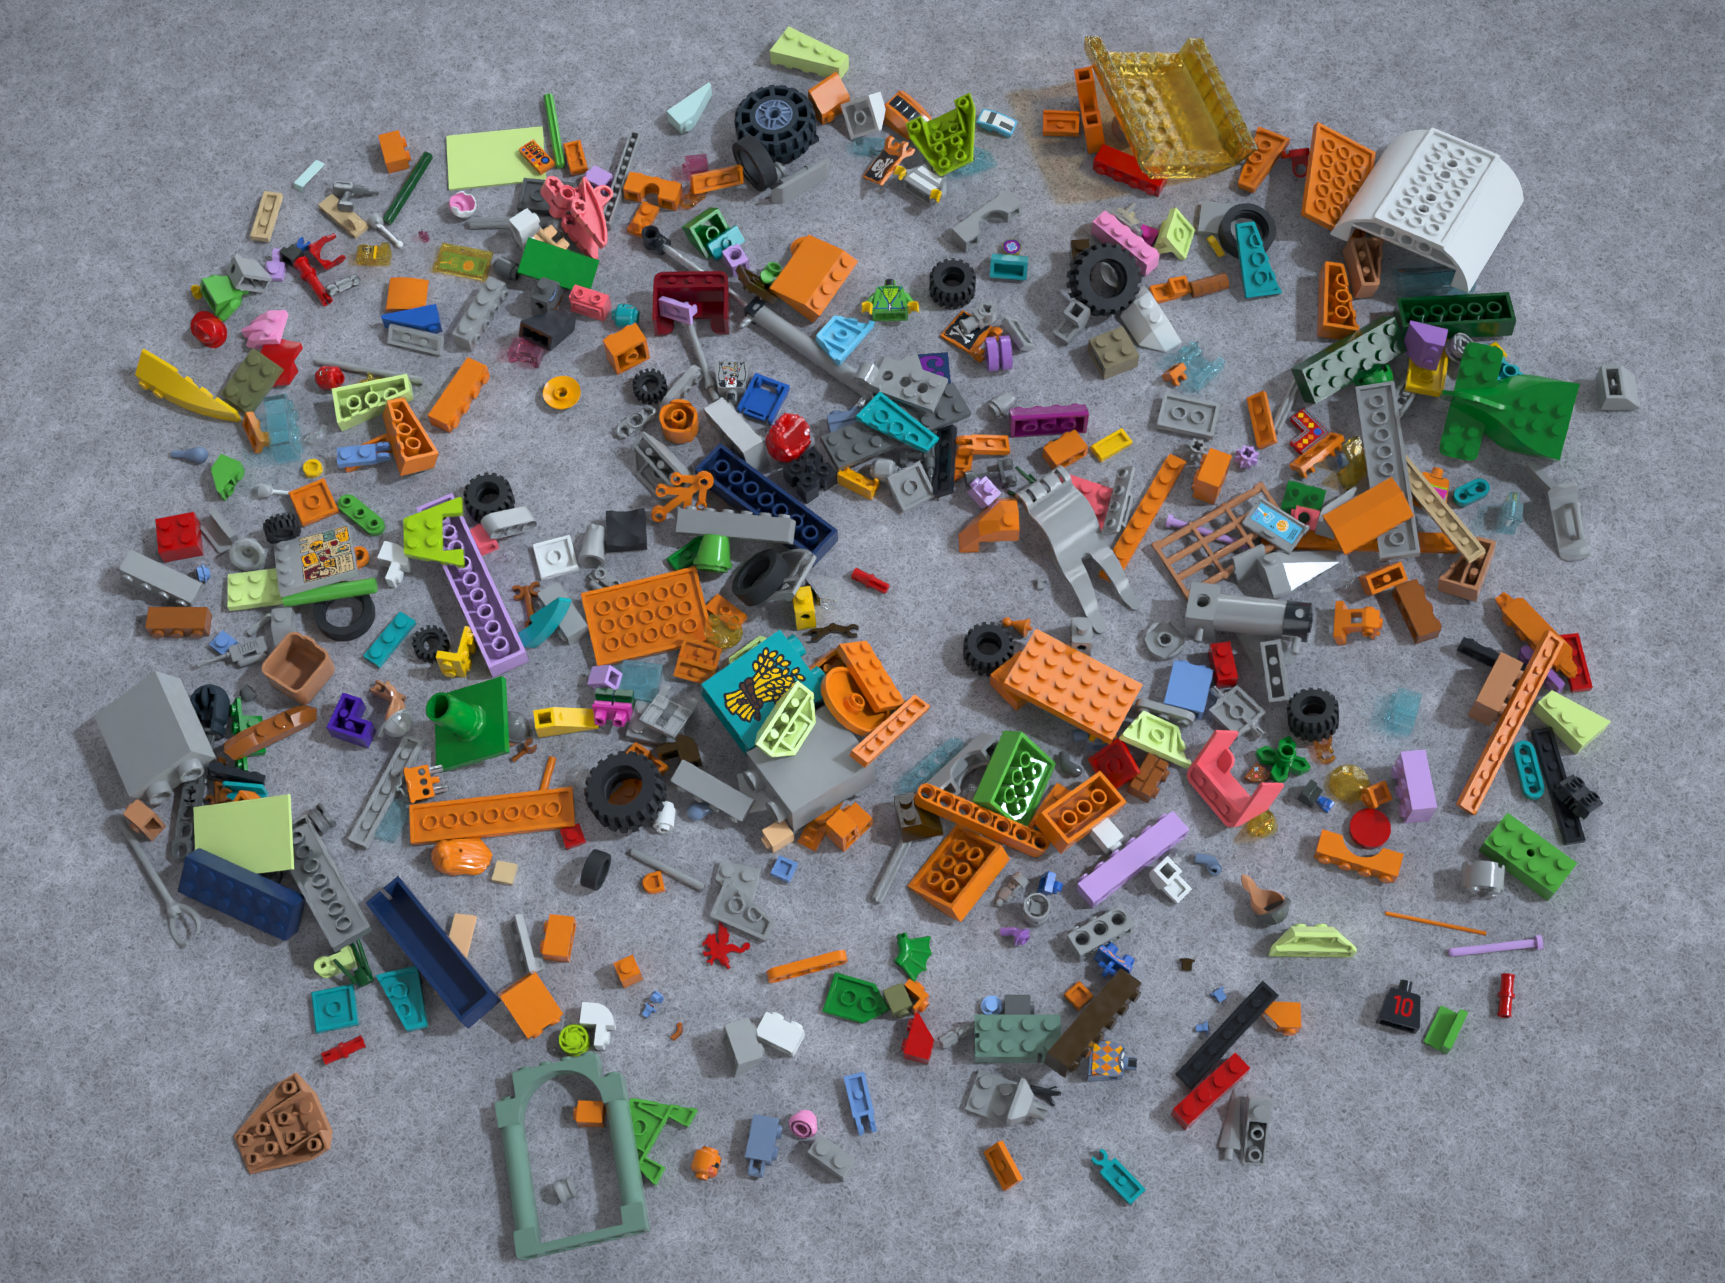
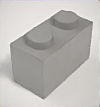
M821 1134L808 1151V1157L842 1182L847 1179L856 1166L855 1158Z

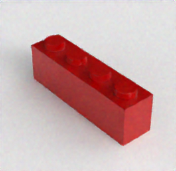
M1105 144L1101 146L1093 162V170L1096 173L1111 177L1114 181L1128 184L1131 188L1140 189L1148 195L1159 197L1168 180V170Z
M1235 1052L1174 1107L1171 1116L1186 1131L1248 1074L1250 1067Z

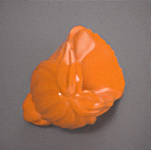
M480 838L442 840L434 846L431 853V860L435 870L451 876L481 874L487 869L492 860V852Z

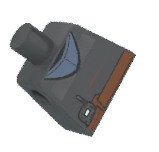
M545 277L538 281L530 298L532 316L557 309L565 295L558 282Z

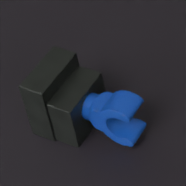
M300 237L296 246L291 244L288 248L283 247L279 251L282 261L293 267L294 261L299 257H303V252L310 249L308 247L311 244L310 241L303 244L305 242L304 238Z
M1311 779L1297 800L1310 808L1316 802L1323 811L1328 813L1335 803L1328 798L1320 796L1323 790L1317 786L1318 783Z

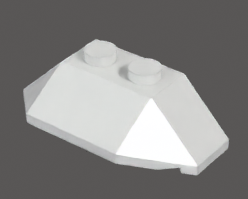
M1145 285L1141 286L1139 294H1135V301L1122 311L1120 317L1139 346L1168 352L1180 345L1182 341Z

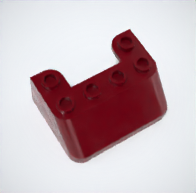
M659 272L654 276L652 322L655 336L669 335L674 329L673 319L660 316L658 299L662 296L682 303L688 302L691 307L694 304L697 305V313L692 316L693 319H711V330L715 334L729 335V281L725 272Z

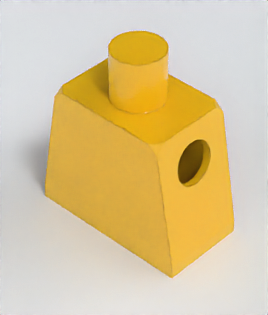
M811 586L800 587L792 599L797 631L817 628ZM804 614L809 616L808 618H801Z

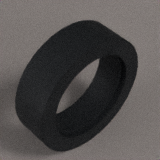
M746 135L732 145V152L737 165L743 166V176L756 190L763 191L777 182L778 175L775 165L764 146L755 137Z
M1242 203L1231 207L1224 215L1218 228V238L1224 250L1231 256L1239 259L1237 240L1232 235L1231 223L1239 218H1248L1255 221L1263 231V248L1266 253L1276 236V225L1272 216L1262 207L1251 203Z
M766 549L755 554L736 574L732 583L733 594L746 606H756L764 602L783 583L788 572L787 562L773 549ZM766 571L764 576L757 583L754 584L756 579Z
M370 595L355 596L363 604L362 614L356 622L345 627L334 626L326 619L327 609L334 600L314 603L313 616L321 632L332 640L342 642L355 640L364 635L370 629L375 619V606Z

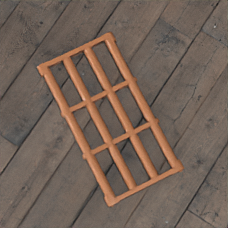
M1262 481L1229 502L1222 503L1220 507L1194 522L1190 521L1185 527L1151 544L1153 550L1159 556L1187 601L1190 589H1186L1182 580L1212 563L1219 573L1201 583L1215 584L1222 579L1225 580L1234 573L1232 571L1234 566L1231 565L1223 569L1218 560L1247 544L1249 549L1255 547L1252 540L1259 537V535L1253 531L1246 534L1241 526L1249 512L1236 519L1230 509L1262 492L1268 502L1278 507ZM1223 513L1227 514L1231 520L1230 523L1205 537L1201 536L1197 528ZM1236 528L1242 538L1213 554L1207 544ZM1193 532L1198 541L1166 559L1161 549L1186 534ZM1269 543L1268 545L1264 546L1265 554H1268L1269 552L1275 550L1278 547L1273 545L1272 543ZM1203 547L1208 557L1176 574L1171 565Z

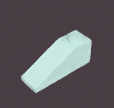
M708 82L667 110L668 122L681 135L686 131L692 130L712 96L711 84Z

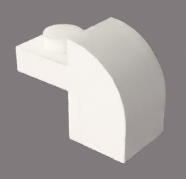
M384 541L377 558L381 566L389 568L385 577L388 586L396 588L398 582H402L404 572H411V562L408 557H405L403 547Z
M1167 856L1149 872V876L1156 888L1162 889L1177 904L1192 888L1179 876L1182 870Z
M582 1002L580 1025L583 1028L596 1029L595 1049L605 1051V1044L609 1045L610 1032L607 1030L616 1031L614 1018L609 1009L604 1005Z

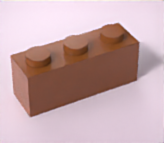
M1417 579L1395 585L1391 594L1415 644L1437 638L1442 629L1441 622L1435 617L1433 606L1425 597L1423 585L1419 584Z
M148 607L145 629L154 638L172 636L179 639L183 638V636H191L200 639L203 636H210L212 613L208 607Z

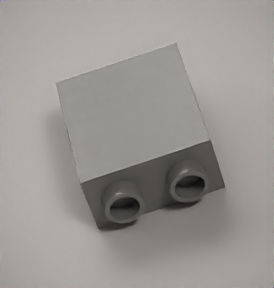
M154 671L94 716L129 797L147 800L150 804L163 803L173 796L172 790L182 782H189L199 778L204 773L203 767L216 758L180 678Z
M826 705L815 711L816 723L796 755L770 757L758 747L747 752L749 769L743 772L747 785L755 794L763 790L770 799L765 805L773 820L777 824L785 820L793 831L798 830L875 782V762H871L864 768L849 756L851 751L859 744V741L850 730L836 720Z

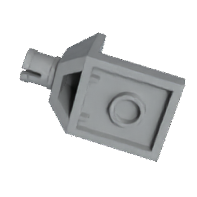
M979 1069L965 1111L1012 1127L1025 1121L1027 1116L1044 1122L1049 1105L1033 1100L1034 1094L1026 1079L1021 1078L1020 1082L1017 1083Z

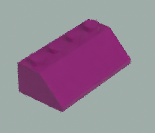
M1078 403L1064 406L1015 407L1009 409L1010 438L1063 435L1073 430H1076L1078 434L1086 433L1089 411L1086 404Z

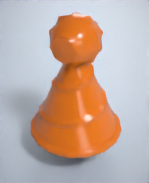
M1005 617L1002 620L1004 627L1012 626L1023 637H1026L1028 632L1033 630V627H1030V618L1012 621L1011 618Z

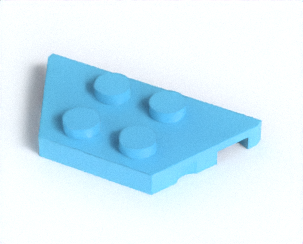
M834 315L816 335L815 341L835 364L840 366L873 329L874 321L869 320L868 324L859 323L857 318H845Z

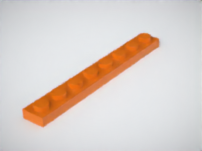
M1169 453L1112 550L1123 570H1125L1187 461ZM1101 569L1098 577L1112 583L1103 569Z

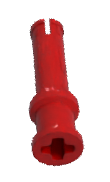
M303 256L296 259L293 267L300 272L301 279L308 282L321 304L327 306L326 300L329 304L332 303V297L328 295L326 289L317 278V272L309 265L308 258Z

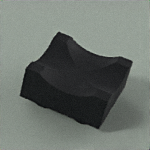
M644 508L632 511H606V544L608 552L647 550L646 514Z

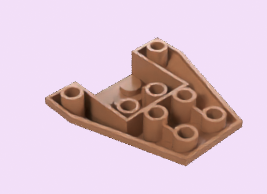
M293 1073L274 1087L237 1131L234 1138L249 1174H256L314 1160L330 1150L333 1130L316 1092L298 1073Z

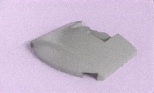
M793 549L779 554L788 564L787 575L777 591L760 604L765 605L767 601L786 599L790 602L817 557L806 549ZM766 571L756 579L754 584L757 583L764 576Z

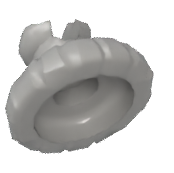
M241 538L232 543L228 556L232 564L238 569L254 571L263 565L266 553L257 539Z

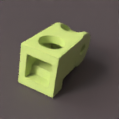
M349 945L340 949L341 952L329 957L322 956L317 958L314 963L315 971L323 978H330L343 973L333 962V959H337L347 970L358 967L352 948Z

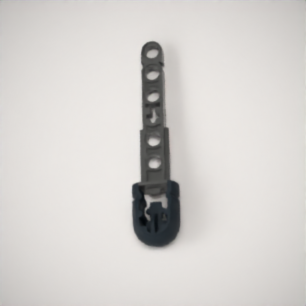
M206 684L193 692L190 701L200 723L201 721H211L210 728H202L213 750L215 739H223L225 737L226 729L224 726L228 720L230 699L223 688ZM209 763L203 767L204 773L199 778L183 782L174 832L176 839H173L171 848L172 857L180 862H184L185 856L193 852L194 812L190 817H186L185 812L188 808L202 806L205 785L208 779ZM194 790H196V793L192 794L191 796L190 792H194ZM189 827V834L186 837H182V830ZM186 847V853L182 857H178V850Z

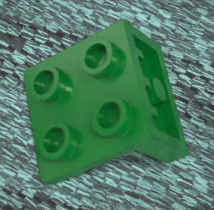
M1288 480L1280 509L1289 515L1292 509L1296 510V505L1320 510L1321 512L1326 489ZM1302 512L1298 516V520L1302 523H1306L1310 519L1309 514L1306 512Z

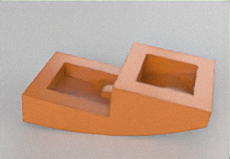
M1186 275L1169 278L1167 283L1151 285L1148 289L1158 304L1178 299L1192 291Z

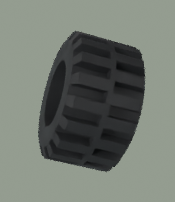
M951 258V260L944 259L943 263L939 261L937 267L934 266L932 268L929 278V291L935 303L938 302V306L943 307L944 305L946 309L953 307L955 310L958 309V306L961 308L965 307V303L969 304L971 299L974 298L976 274L969 263H963L961 259L957 261L955 258ZM955 280L960 282L961 285L956 287H949L944 283L946 281Z
M488 472L484 473L483 476L478 474L476 479L472 478L469 480L470 484L465 486L466 491L463 493L465 505L469 515L474 521L478 520L479 524L482 518L490 513L515 508V498L507 479L504 480L502 475L497 477V474L493 472L491 475ZM485 495H499L497 500L492 503H480V500Z
M982 622L981 626L978 624L974 625V630L970 628L968 635H965L963 658L966 660L967 667L971 666L972 672L977 670L978 675L982 676L983 673H986V677H990L991 673L1013 657L1012 635H1009V631L1006 628L1002 629L1003 625L998 624L996 626L995 622H990V624ZM983 643H993L1000 650L994 655H984L978 651L977 647Z
M1309 688V690L1302 689L1300 693L1296 692L1293 694V698H1290L1289 704H1287L1289 730L1293 732L1296 738L1300 737L1302 741L1309 740V742L1317 740L1321 742L1323 738L1329 739L1330 735H1334L1339 727V706L1335 696L1330 695V692L1327 690L1322 691L1321 688H1317V690ZM1311 713L1320 714L1319 716L1315 717L1306 716L1307 714Z

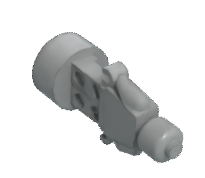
M1017 871L1007 886H1002L998 893L1000 898L996 899L995 905L1001 907L1004 902L1007 903L1011 899L1017 898V891L1022 888L1024 889L1029 884V881Z

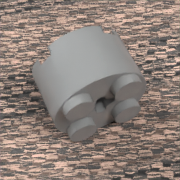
M1474 860V865H1468V861L1463 862L1460 889L1463 890V895L1476 896V893H1484L1486 898H1497V894L1504 892L1505 866L1502 865L1499 868L1496 862Z

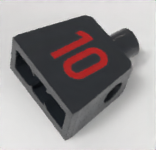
M1400 980L1398 989H1389L1375 1023L1413 1034L1417 1033L1420 1028L1421 997L1418 994L1411 993L1413 985L1411 981Z

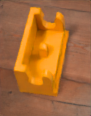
M850 467L845 468L843 471L840 470L837 474L839 485L869 500H872L881 486L878 479L875 478L873 481L851 470Z

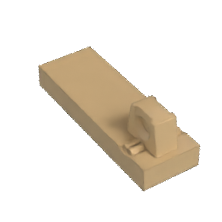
M330 194L318 204L319 208L357 239L369 229L368 224L354 212L339 211L337 205L340 200L333 194Z

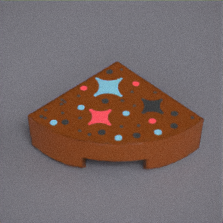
M1256 763L1246 774L1244 780L1249 783L1267 782L1271 779L1269 777L1270 772Z

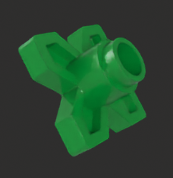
M1290 736L1280 739L1277 749L1264 746L1256 750L1255 756L1261 764L1273 766L1269 775L1273 783L1286 782L1288 771L1301 776L1308 773L1311 768L1306 758L1296 756V744Z

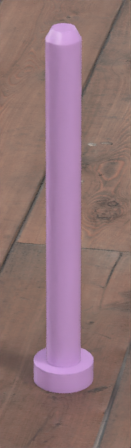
M1169 514L1165 527L1170 528V526L1181 529L1188 525V523L1174 519V515ZM1203 527L1197 528L1202 536H1207L1214 532ZM1223 535L1216 540L1231 544L1238 539ZM1247 544L1240 547L1242 549H1249Z
M1534 935V939L1450 948L1448 954L1454 957L1535 947L1536 950H1542L1543 939L1541 935Z

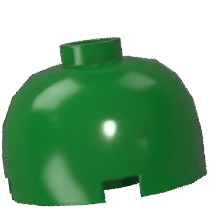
M1384 364L1385 368L1380 369V367L1363 376L1359 381L1356 380L1354 382L1356 387L1393 381L1394 376L1389 364Z

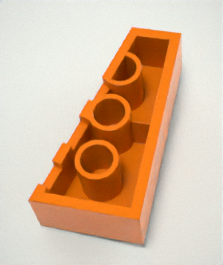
M405 398L388 400L382 417L400 476L434 468L439 452Z

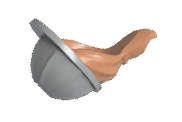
M388 680L385 682V690L391 698V703L386 711L385 722L377 730L376 735L378 737L385 735L400 737L407 734L410 730L412 718L409 709L406 708L403 701L399 698L400 696L396 688Z

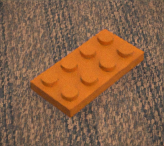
M867 641L843 643L835 648L875 713L896 710L905 703L901 693L895 687L891 677L887 674L881 661L877 658Z

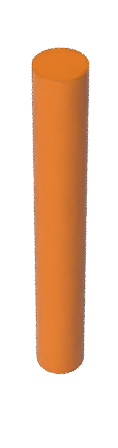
M553 756L548 758L539 790H546L549 787L557 759Z

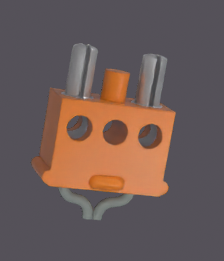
M427 764L413 768L405 767L403 770L404 775L400 777L399 784L396 785L397 791H401L404 797H409L411 804H414L415 801L435 797L437 793L446 792L448 788H445L447 787L446 784L436 787L432 785L440 782L439 776H430V774L442 772L443 766L428 767ZM418 770H423L424 775H419ZM403 778H405L408 794H405L404 790L399 788L402 785ZM424 779L427 784L421 785L420 781ZM426 789L429 791V794L424 795L422 791Z

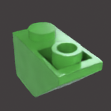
M220 454L211 471L217 492L223 501H226L228 496L233 494L236 484L244 477L245 469L240 461Z

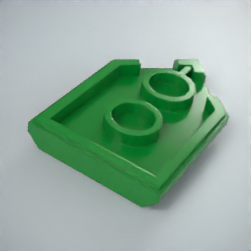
M835 972L822 1012L864 1024L889 1011L875 983Z

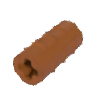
M1226 273L1190 281L1191 297L1195 298L1229 289V280Z

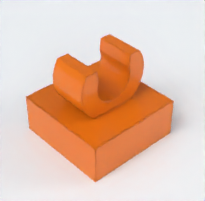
M1183 362L1174 364L1161 376L1165 381L1171 380L1174 386H1179L1178 376L1182 381L1186 380L1187 376L1183 371L1187 368Z

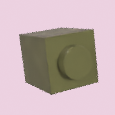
M903 982L883 990V997L893 1018L898 1017L901 1019L910 1014L913 1005Z

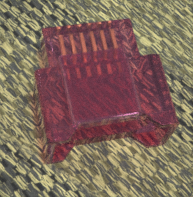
M521 337L513 338L507 351L509 362L521 361L533 364L534 368H539L545 354L544 348Z

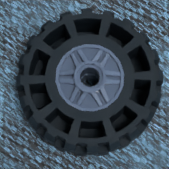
M786 85L760 87L757 91L749 93L746 96L747 98L743 99L736 109L734 124L737 140L742 139L746 135H752L764 146L773 163L777 161L784 164L792 159L799 158L815 140L814 135H816L817 129L813 105L807 99V96L802 92L799 93L793 87L788 88Z

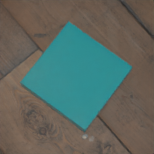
M348 984L311 992L317 1034L359 1026L354 985Z

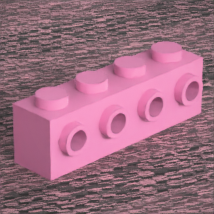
M1104 211L1093 220L1091 234L1102 243L1117 244L1121 246L1122 250L1127 249L1130 252L1129 256H1134L1137 260L1135 264L1137 267H1140V273L1146 277L1158 266L1160 255L1158 251L1145 243L1140 236L1135 235L1128 226L1120 223L1114 215Z

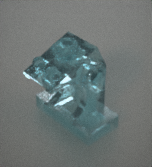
M1198 340L1194 343L1190 341L1188 343L1189 346L1187 344L1177 351L1179 355L1175 358L1176 364L1183 362L1187 368L1185 371L1194 378L1192 388L1197 392L1224 370L1226 361L1221 356L1213 362L1207 361L1202 356V350L1198 347ZM1194 362L1202 367L1200 371L1192 366Z

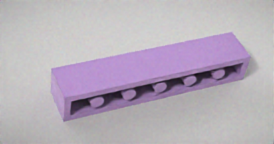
M1174 811L1168 815L1165 813L1157 820L1158 823L1154 826H1147L1141 832V836L1137 839L1135 837L1131 838L1125 844L1126 847L1124 849L1114 851L1107 862H1100L1095 866L1094 872L1090 875L1084 874L1078 880L1076 890L1092 909L1188 835L1189 828Z

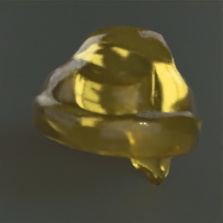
M1269 809L1251 819L1247 825V834L1252 838H1267L1278 831L1277 819Z

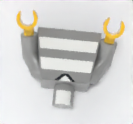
M928 163L911 169L896 166L893 174L899 175V180L905 178L904 189L931 207L935 201L939 203L941 199L946 197V176L940 177Z

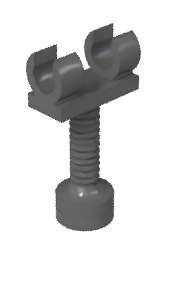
M1010 458L1002 461L998 460V471L974 474L973 471H965L964 480L966 487H969V484L975 478L981 479L985 476L989 480L999 478L1002 489L1017 486L1015 475L1005 477L1004 471L1013 469V460Z

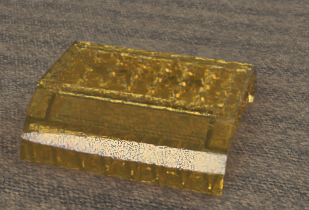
M1085 36L1084 51L1140 169L1148 175L1149 179L1207 178L1210 175L1239 164L1258 150L1203 38H1188L1179 52H1111L1107 50L1101 36Z

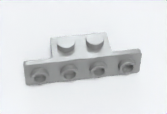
M1133 465L1119 468L1117 471L1102 531L1104 536L1117 534L1120 532V529L1126 528L1134 497L1130 492L1135 472Z

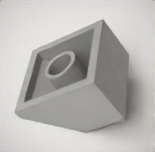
M749 1017L724 1025L721 1040L734 1077L740 1076L761 1064L765 1055L762 1043H758L756 1038L758 1035L757 1028L754 1023L751 1024Z

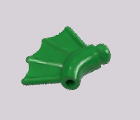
M906 932L899 933L896 936L898 940V955L894 959V963L902 967L909 978L915 982L917 976L927 970L926 962L932 955L929 947L931 936L910 939Z

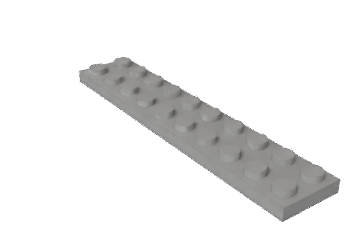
M1389 381L1357 386L1355 388L1370 489L1392 477L1402 490L1414 515L1411 519L1377 537L1380 562L1421 556L1395 382Z

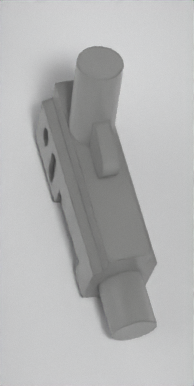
M1131 203L1125 210L1121 207L1117 208L1112 213L1120 223L1128 226L1135 235L1141 236L1143 234V231L1140 229L1141 222L1135 218V213L1133 212L1137 208L1135 203Z

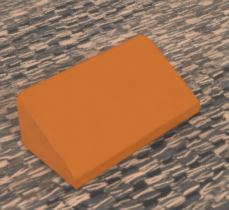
M832 648L809 665L808 668L811 670L818 666L826 675L831 669L845 667L846 665L836 649Z

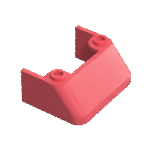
M1215 730L1188 769L1187 779L1227 827H1239L1267 811L1285 785L1283 783H1260L1252 796H1250L1230 773L1235 759L1229 747L1239 733L1230 730Z

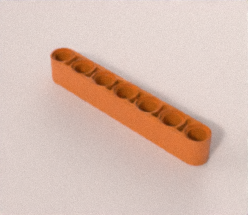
M925 783L920 785L914 794L913 800L918 807L1029 856L1040 857L1050 845V841L1043 833L931 784ZM921 793L927 794L928 799L922 797ZM940 801H944L947 807L942 806ZM959 809L964 810L966 815H962ZM978 818H982L985 823L979 822ZM997 826L1002 827L1004 832L999 831ZM1016 834H1019L1023 840H1019ZM1034 842L1039 843L1041 848L1036 847Z

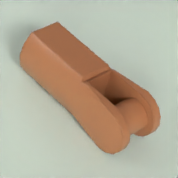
M376 680L375 686L370 688L369 691L375 696L391 703V698L386 690L380 693L382 688L385 689V684L380 680ZM397 691L398 695L400 696L399 698L404 703L406 701V696Z

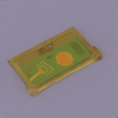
M442 242L437 261L434 262L433 272L457 275L486 282L494 252Z

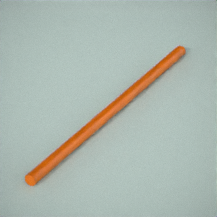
M1385 911L1387 916L1486 936V931Z

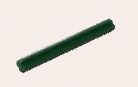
M423 152L383 217L385 224L392 225L433 159L431 153Z

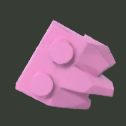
M268 310L253 319L251 325L241 329L244 338H248L246 346L251 349H262L264 344H280L288 318L287 311Z

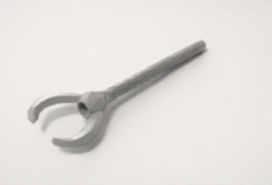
M120 819L117 822L118 826L166 903L168 928L174 942L180 947H186L189 943L178 937L175 929V919L179 918L182 913L187 914L195 923V934H199L201 922L197 912L185 904L176 902L170 896V893L154 867H152L153 865L149 862L148 857H146L131 829H129L125 819Z

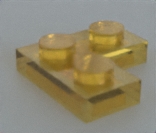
M1353 436L1341 447L1349 464L1336 475L1343 489L1348 491L1368 474L1364 445L1359 436Z

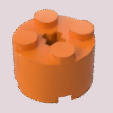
M684 399L672 400L661 408L659 419L665 439L677 444L692 442L699 431L696 408Z

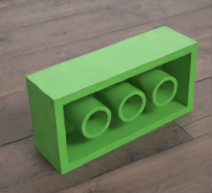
M1508 812L1479 849L1481 853L1498 863L1499 866L1504 865L1507 872L1547 901L1550 900L1577 865V862Z

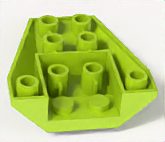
M970 92L955 99L956 108L927 122L920 116L905 123L910 139L940 177L973 162L976 108Z

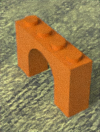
M1092 66L1074 69L1088 154L1098 152L1101 146L1105 144Z

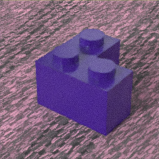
M342 693L326 728L331 737L369 749L376 729L371 721L361 719L366 709L361 698Z

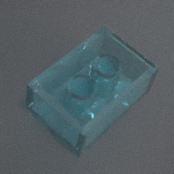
M286 393L264 397L269 445L278 464L301 461V453H304L302 442H299L298 438L301 437V430L296 422L299 421V414L297 409L295 410L293 400H289Z

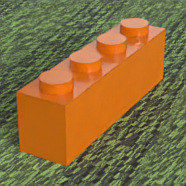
M469 357L466 358L428 414L431 425L448 433H451L453 428L458 427L460 418L468 412L472 400L478 397L483 384L485 385L489 381L490 374L486 365Z

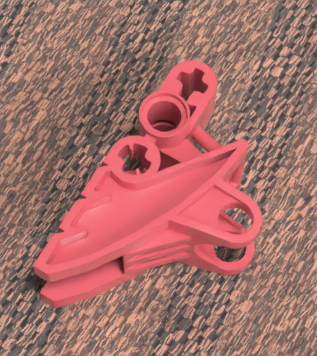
M555 176L547 177L540 189V194L550 205L549 213L556 219L562 218V229L565 233H568L570 239L576 243V246L585 256L598 259V247L602 249L607 244V227L603 210L613 197L612 189L606 185H600L593 189L586 177H583L579 186L575 188L564 185ZM605 190L608 192L609 197H604L600 191Z

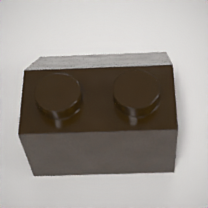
M915 792L894 796L895 812L903 843L943 835L939 816L918 807L913 800Z

